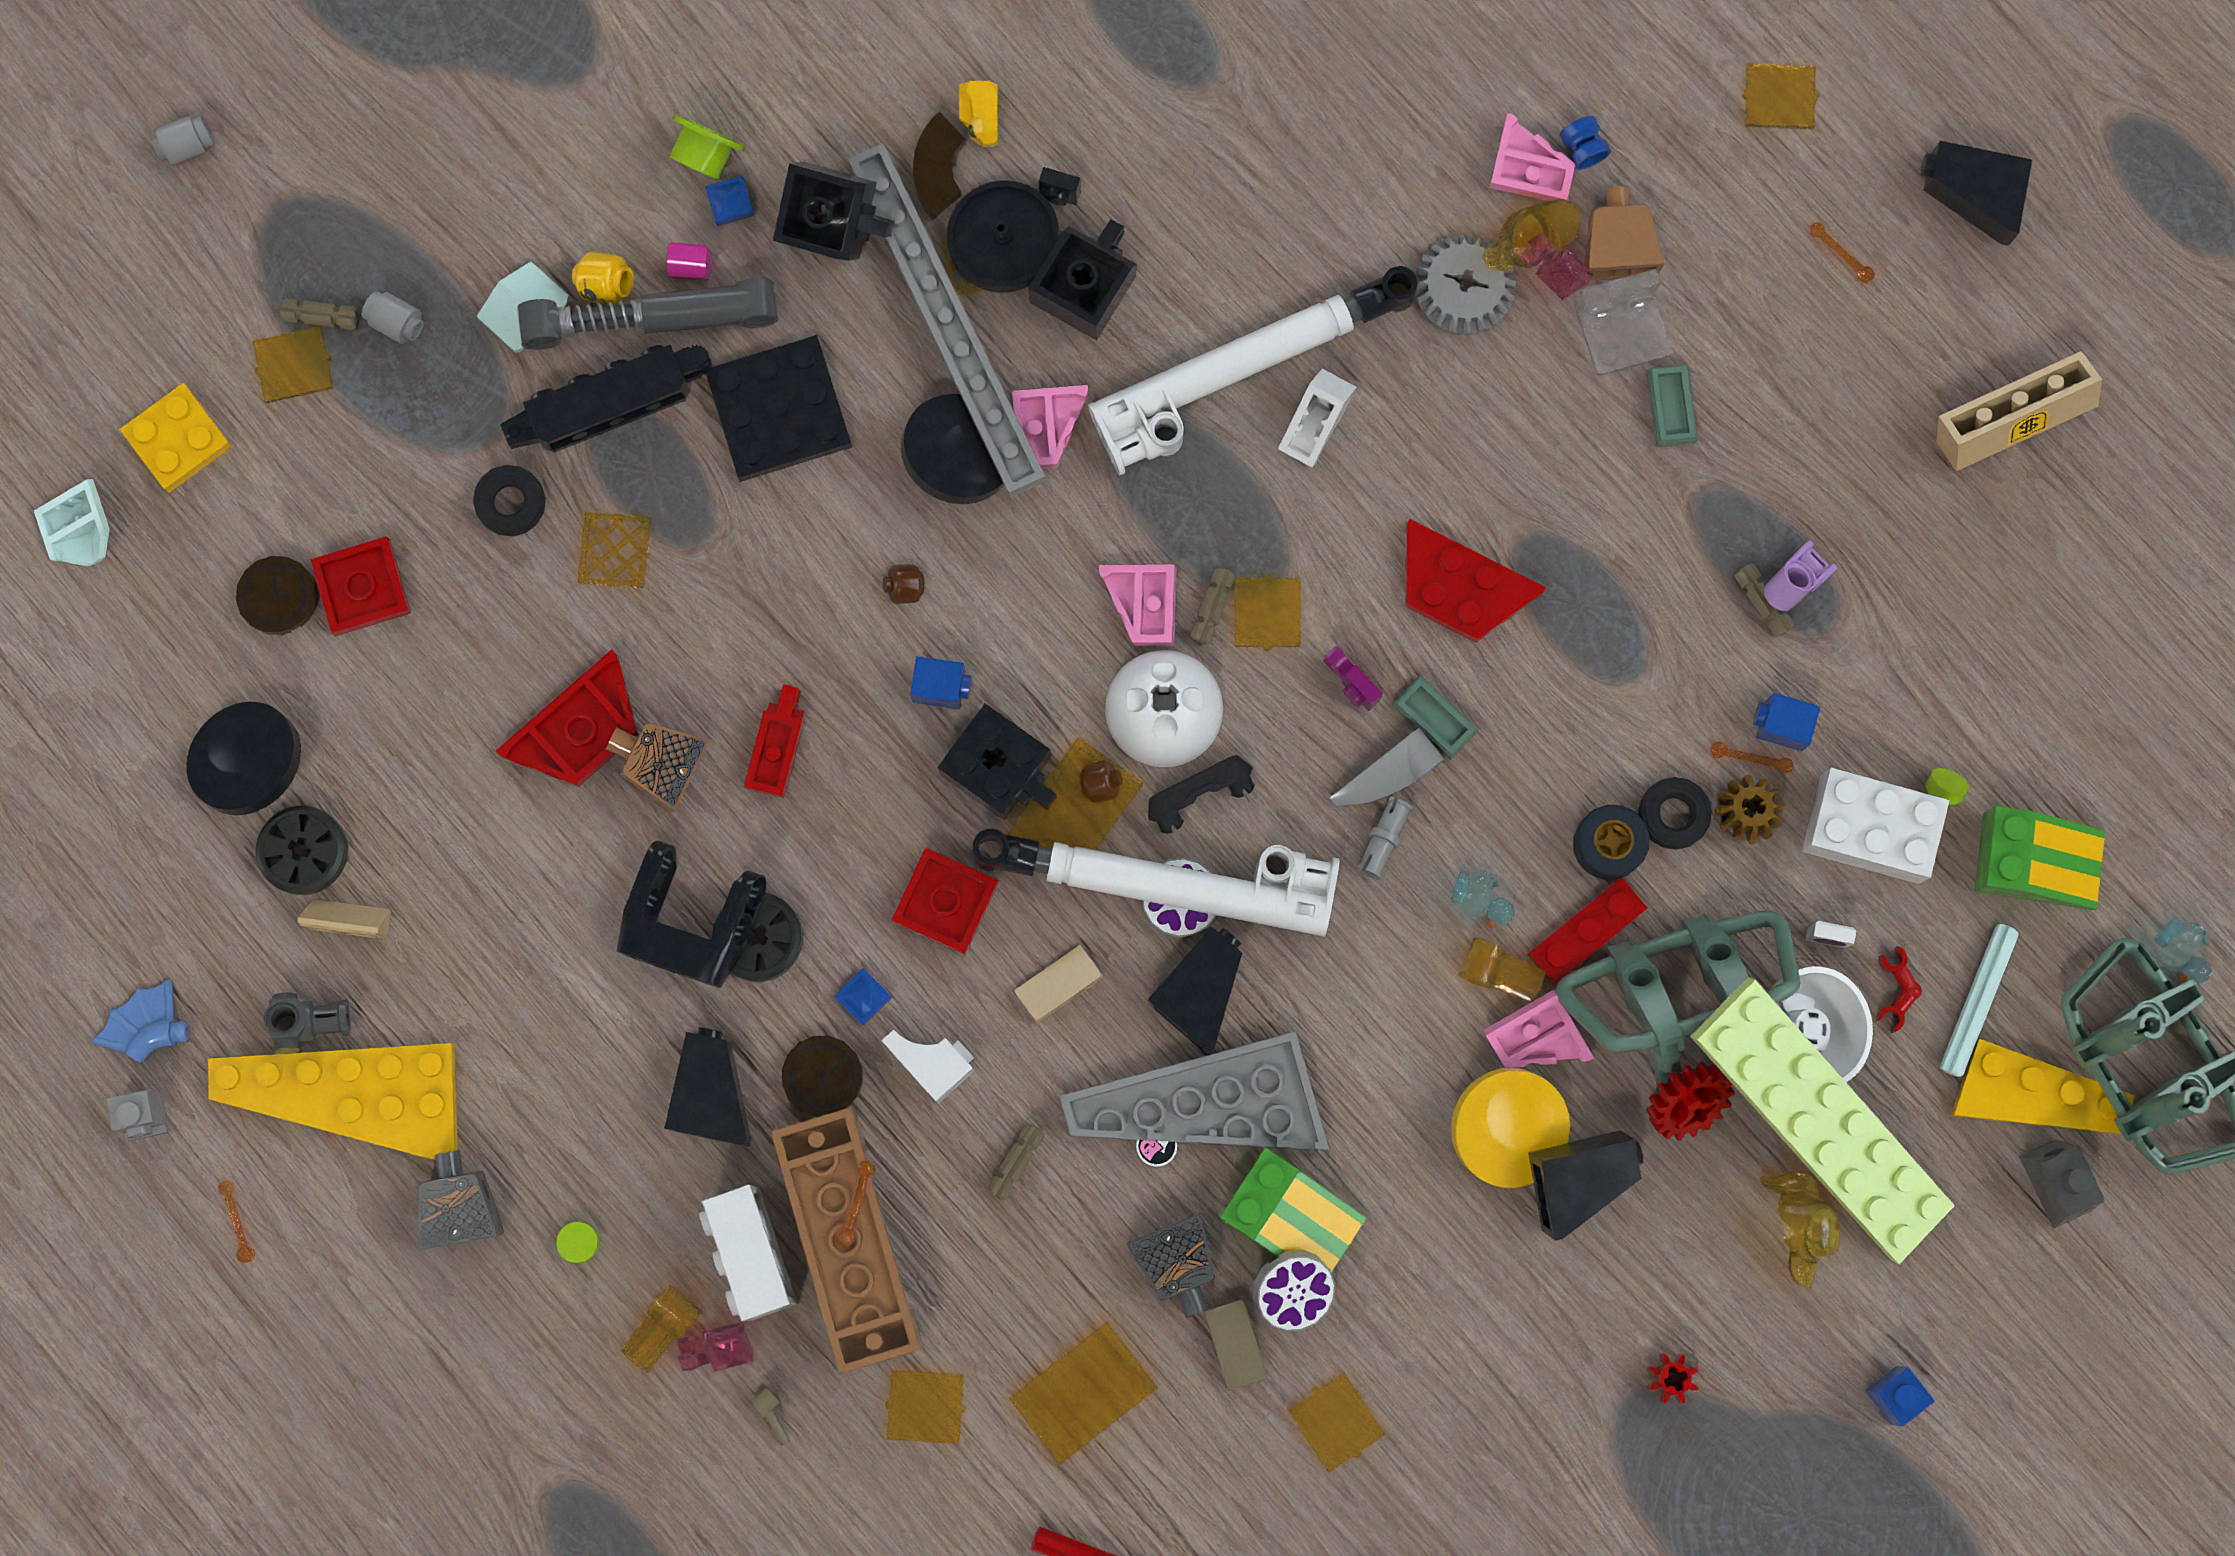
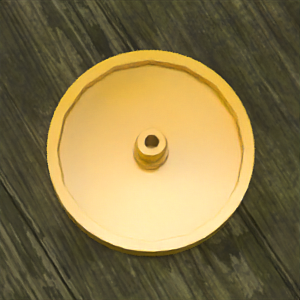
M1520 1068L1496 1069L1473 1081L1457 1101L1451 1121L1453 1146L1463 1165L1482 1181L1502 1188H1518L1533 1184L1528 1152L1566 1144L1569 1141L1570 1135L1569 1113L1561 1094L1546 1079L1531 1071Z

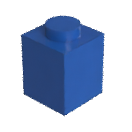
M916 656L910 697L912 702L917 704L960 709L961 699H969L972 676L965 675L964 663Z
M1773 693L1765 703L1760 702L1756 709L1753 725L1759 726L1756 738L1803 751L1811 744L1821 706Z
M1896 1366L1865 1390L1890 1425L1903 1427L1935 1402L1909 1367Z

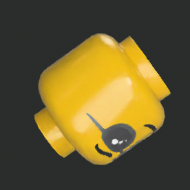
M591 251L586 253L579 263L575 264L572 271V282L583 300L605 305L611 302L612 305H616L630 294L633 287V272L623 257Z

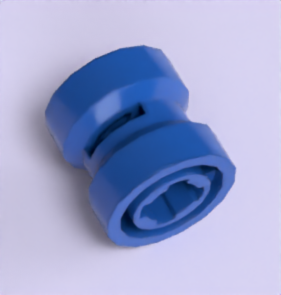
M1587 116L1574 121L1559 134L1564 145L1570 147L1573 153L1571 160L1575 163L1577 170L1594 166L1607 158L1611 153L1607 141L1601 139L1598 134L1600 127L1594 116Z

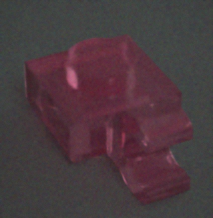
M1541 233L1529 240L1528 243L1531 247L1521 254L1523 260L1528 265L1539 267L1535 274L1561 300L1586 286L1593 276V273L1567 247L1558 252L1551 245L1548 238Z
M743 1321L703 1331V1340L688 1336L677 1341L681 1352L678 1360L682 1371H691L711 1363L715 1372L754 1362L753 1348Z

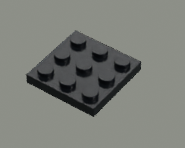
M817 335L705 369L740 482L852 448Z

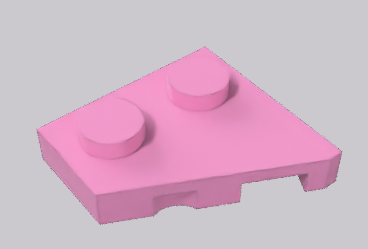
M1174 564L1099 565V573L1104 579L1132 643L1135 646H1174L1176 566Z

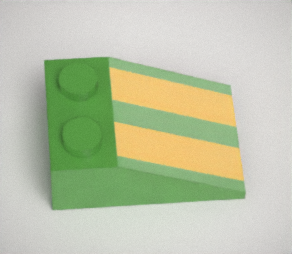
M1995 806L1983 813L1974 892L2095 911L2098 904L2105 830L2038 812Z
M1265 1148L1219 1219L1277 1258H1279V1254L1286 1251L1304 1250L1317 1255L1332 1272L1366 1217L1303 1172Z

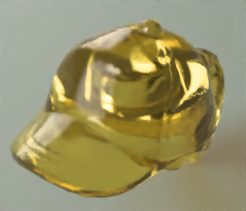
M1555 199L1530 204L1516 210L1502 224L1498 241L1484 251L1482 258L1485 265L1494 271H1508L1511 269L1512 264L1522 268H1532L1550 259L1576 238L1580 228V218L1576 207L1566 199Z
M1792 1172L1777 1177L1762 1175L1760 1177L1762 1185L1769 1191L1781 1195L1778 1203V1212L1786 1230L1784 1241L1790 1248L1788 1259L1790 1275L1797 1284L1805 1288H1811L1814 1283L1818 1261L1834 1255L1840 1248L1841 1224L1837 1214L1830 1205L1819 1199L1818 1190L1811 1175L1803 1172Z

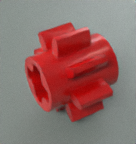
M1660 1354L1659 1358L1662 1364L1657 1368L1647 1367V1370L1654 1374V1382L1650 1383L1647 1389H1659L1662 1392L1660 1396V1402L1667 1403L1671 1394L1675 1395L1679 1403H1686L1683 1393L1688 1389L1698 1391L1699 1389L1695 1384L1691 1383V1375L1699 1371L1698 1368H1686L1683 1365L1685 1361V1355L1678 1354L1674 1363H1670L1669 1357L1666 1354ZM1668 1369L1673 1372H1680L1681 1378L1676 1380V1389L1674 1386L1664 1384V1379L1669 1377Z

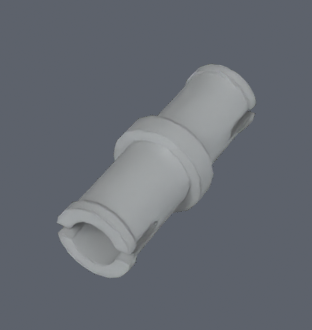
M1389 797L1388 804L1377 827H1372L1368 835L1371 840L1360 864L1356 868L1367 877L1371 878L1373 875L1374 879L1380 880L1392 850L1397 849L1400 845L1401 840L1398 837L1413 807L1399 798L1396 802L1397 799L1395 797Z

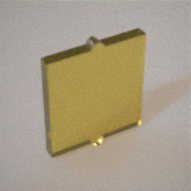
M1748 63L1746 66V90L1742 94V98L1746 100L1745 126L1813 130L1815 127V102L1819 98V95L1815 93L1816 66Z
M320 326L253 341L258 366L255 369V374L260 377L264 402L266 404L334 389L328 363L331 361V356L326 352L323 332Z
M1266 574L1264 578L1235 577V647H1263L1265 651H1269L1271 647H1300V578H1272L1270 574Z
M892 1370L890 1400L885 1403V1407L889 1409L887 1440L959 1444L961 1413L966 1411V1407L962 1405L964 1374Z
M1345 1373L1320 1389L1313 1388L1312 1395L1288 1410L1328 1473L1352 1456L1355 1458L1360 1457L1361 1450L1385 1435Z

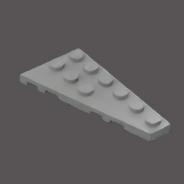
M1296 1031L1060 1096L1071 1137L1329 1150Z

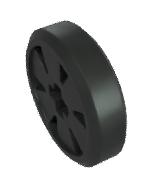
M293 806L273 815L262 827L256 843V860L263 876L276 888L295 895H310L329 887L342 873L348 856V843L340 824L329 814L311 806ZM303 840H307L306 847L311 849V853L307 858L302 856L301 860L297 861L298 854L293 852V848L296 843L302 845Z
M765 893L752 927L756 931H759L762 927L767 929V932L764 934L768 938L766 944L762 946L757 943L751 947L748 943L752 939L748 937L742 955L730 972L740 979L751 982L773 980L786 973L800 954L803 942L800 920L794 910L784 900L775 895ZM722 910L720 911V913L718 914V916H717V918H716V920H715L714 927H713V932H712V936H713L714 930H715V928H716V925H717V923H718V920H719V917H720V915H721Z

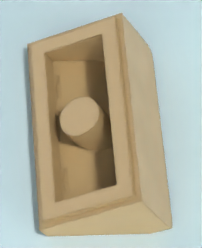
M312 900L298 917L297 923L300 924L299 926L312 931L384 940L388 935L391 911L385 908Z
M1078 945L1015 989L1014 992L1035 1023L1038 1024L1100 981L1103 975L1081 945Z

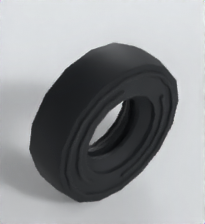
M512 465L492 468L483 475L475 487L473 497L476 516L487 529L504 536L524 534L535 527L544 514L546 501L543 487L536 477L526 469ZM509 486L516 487L524 495L522 508L511 515L498 512L495 507L497 493Z
M1671 777L1659 780L1647 789L1640 801L1638 815L1646 824L1649 840L1660 847L1677 850L1690 847L1703 838L1710 826L1712 809L1708 796L1700 786L1689 779ZM1667 799H1680L1689 807L1690 819L1684 827L1670 828L1661 820L1660 807Z

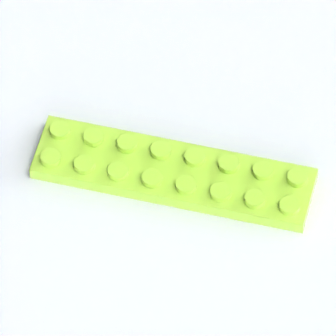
M1747 977L1690 1036L1891 1261L1900 1265L1955 1206L1755 979Z

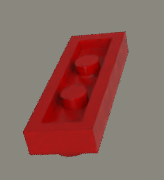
M1621 877L1527 955L1554 986L1648 909V907Z

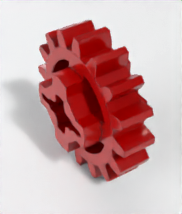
M1702 1061L1695 1069H1692L1688 1064L1685 1065L1682 1074L1672 1072L1667 1080L1668 1083H1659L1657 1085L1660 1093L1650 1095L1649 1100L1653 1105L1647 1107L1646 1112L1649 1114L1650 1117L1648 1119L1659 1134L1662 1133L1665 1139L1668 1140L1674 1135L1677 1141H1681L1686 1133H1689L1692 1138L1696 1137L1698 1129L1709 1130L1714 1123L1713 1119L1721 1120L1723 1115L1720 1111L1731 1107L1732 1103L1728 1098L1735 1095V1091L1731 1087V1081L1714 1063L1707 1067L1704 1061Z

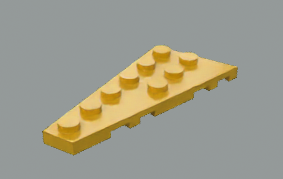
M446 1043L208 1058L209 1100L435 1160V1154L458 1150L455 1044Z

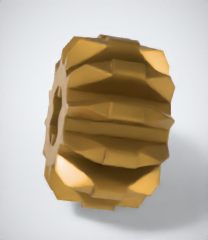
M1745 775L1742 778L1741 784L1732 779L1727 783L1729 792L1721 791L1718 794L1717 799L1725 806L1717 807L1715 815L1719 817L1727 816V820L1720 825V829L1725 831L1731 826L1735 828L1732 840H1740L1745 833L1748 843L1754 844L1758 840V834L1767 840L1773 836L1771 827L1779 828L1782 825L1783 820L1774 813L1784 811L1785 804L1773 802V799L1780 794V789L1775 788L1768 793L1765 790L1768 784L1767 778H1761L1756 786H1754L1751 775ZM1748 802H1752L1756 806L1753 811H1758L1751 818L1744 814L1747 808H1742Z

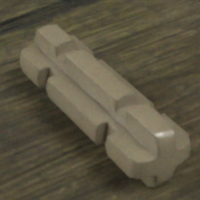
M285 298L282 300L280 317L287 322L298 323L301 320L303 324L335 327L337 324L342 329L353 330L357 327L359 319L358 311L352 306L341 305L338 308L335 307V304L305 300L301 304L297 299Z
M1748 564L1737 571L1735 579L1742 589L1746 587L1748 590L1746 593L1747 597L1762 619L1765 620L1767 618L1769 621L1767 626L1775 637H1779L1791 630L1794 622L1787 612L1783 613L1781 610L1770 605L1764 594V587L1767 582L1760 580L1762 575L1754 564Z
M1216 568L1210 581L1212 587H1208L1197 617L1199 622H1195L1191 632L1192 640L1206 645L1211 643L1215 633L1214 625H1218L1228 598V593L1226 592L1230 591L1235 576L1231 571L1223 568Z
M1031 1124L1024 1126L1018 1136L1020 1138L1019 1142L1013 1144L998 1169L1000 1171L998 1177L994 1176L988 1186V1192L1000 1200L1008 1198L1014 1188L1011 1186L1012 1183L1018 1181L1034 1155L1032 1150L1034 1147L1038 1148L1044 1138V1133Z

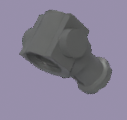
M288 992L275 994L272 996V999H269L270 1006L265 1012L264 1023L271 1034L274 1052L277 1054L299 1052L300 1047H303L308 1041H315L318 1034L341 1032L343 1036L350 1035L351 1020L347 999L340 1000L339 1004L314 1006L312 1001L300 1002L297 994ZM293 1016L296 1018L294 1025L290 1029L285 1031L276 1029L277 1023L283 1017Z

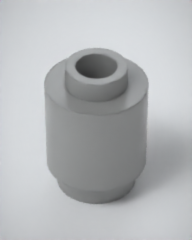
M189 115L155 128L157 137L151 139L161 161L167 159L171 165L207 152V147L214 145L213 137L202 115L195 118Z
M373 292L363 306L362 318L368 321V326L400 344H405L409 340L414 341L423 329L424 322L421 320V310L389 292Z

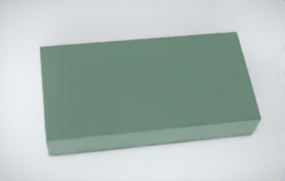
M1688 364L1648 368L1647 380L1656 446L1695 444L1698 441Z
M1421 675L1392 705L1416 729L1420 728L1431 743L1449 760L1479 730Z

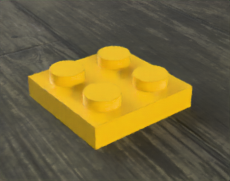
M184 383L119 429L163 489L168 493L233 447Z

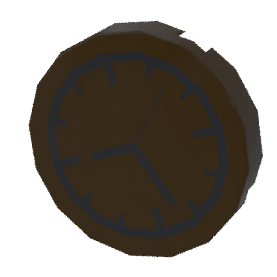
M269 556L257 560L244 571L237 584L236 602L240 614L250 626L267 635H285L291 633L292 630L297 629L299 626L302 627L310 620L317 607L318 590L311 574L301 563L288 557Z
M812 1036L799 1042L787 1054L782 1067V1086L788 1100L800 1111L815 1117L849 1108L857 1098L863 1085V1067L856 1052L844 1041L831 1036Z

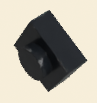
M1043 167L1039 178V192L1050 203L1061 206L1070 203L1077 206L1081 193V178Z

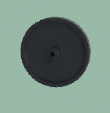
M1009 180L989 182L970 191L954 208L947 226V246L952 261L959 273L971 284L987 291L999 293L1014 292L1029 287L1060 237L1058 220L1050 202L1033 187Z
M946 394L931 398L922 403L912 413L901 438V456L909 476L923 491L934 498L948 503L972 504L990 498L1003 487L1004 484L960 394Z
M241 702L220 710L203 724L189 748L186 771L193 792L212 809L228 815L251 814L269 806L287 790L297 773L301 758V743L298 732L286 716L265 703Z

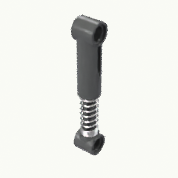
M768 278L745 279L731 286L640 294L639 300H630L629 304H623L620 300L618 305H612L609 302L607 306H601L598 303L597 307H591L587 304L586 308H580L576 305L575 309H570L569 306L557 308V303L549 299H534L522 302L517 306L521 345L523 348L532 350L556 347L561 343V337H573V335L576 337L578 332H583L587 336L588 331H594L598 334L599 330H605V332L609 333L610 329H616L617 332H620L621 328H627L630 331L631 327H635V330L643 329L645 334L739 324L745 328H761L778 321L773 281Z

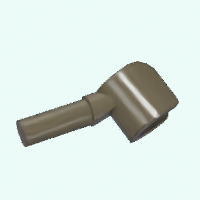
M764 1386L754 1396V1408L766 1419L767 1423L769 1422L782 1446L788 1443L790 1439L777 1415L772 1411L781 1403V1400L769 1386Z

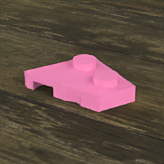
M1507 113L1489 188L1565 205L1575 163L1563 153L1554 151L1550 147L1549 142L1539 134L1534 136L1518 123L1516 116Z
M1088 385L1012 391L1014 413L1041 469L1058 468L1088 397Z
M1555 990L1550 991L1483 1030L1505 1068L1525 1067L1530 1063H1537L1539 1065L1557 1064V1060L1580 1058L1581 1062L1594 1059L1568 1012L1559 1003Z

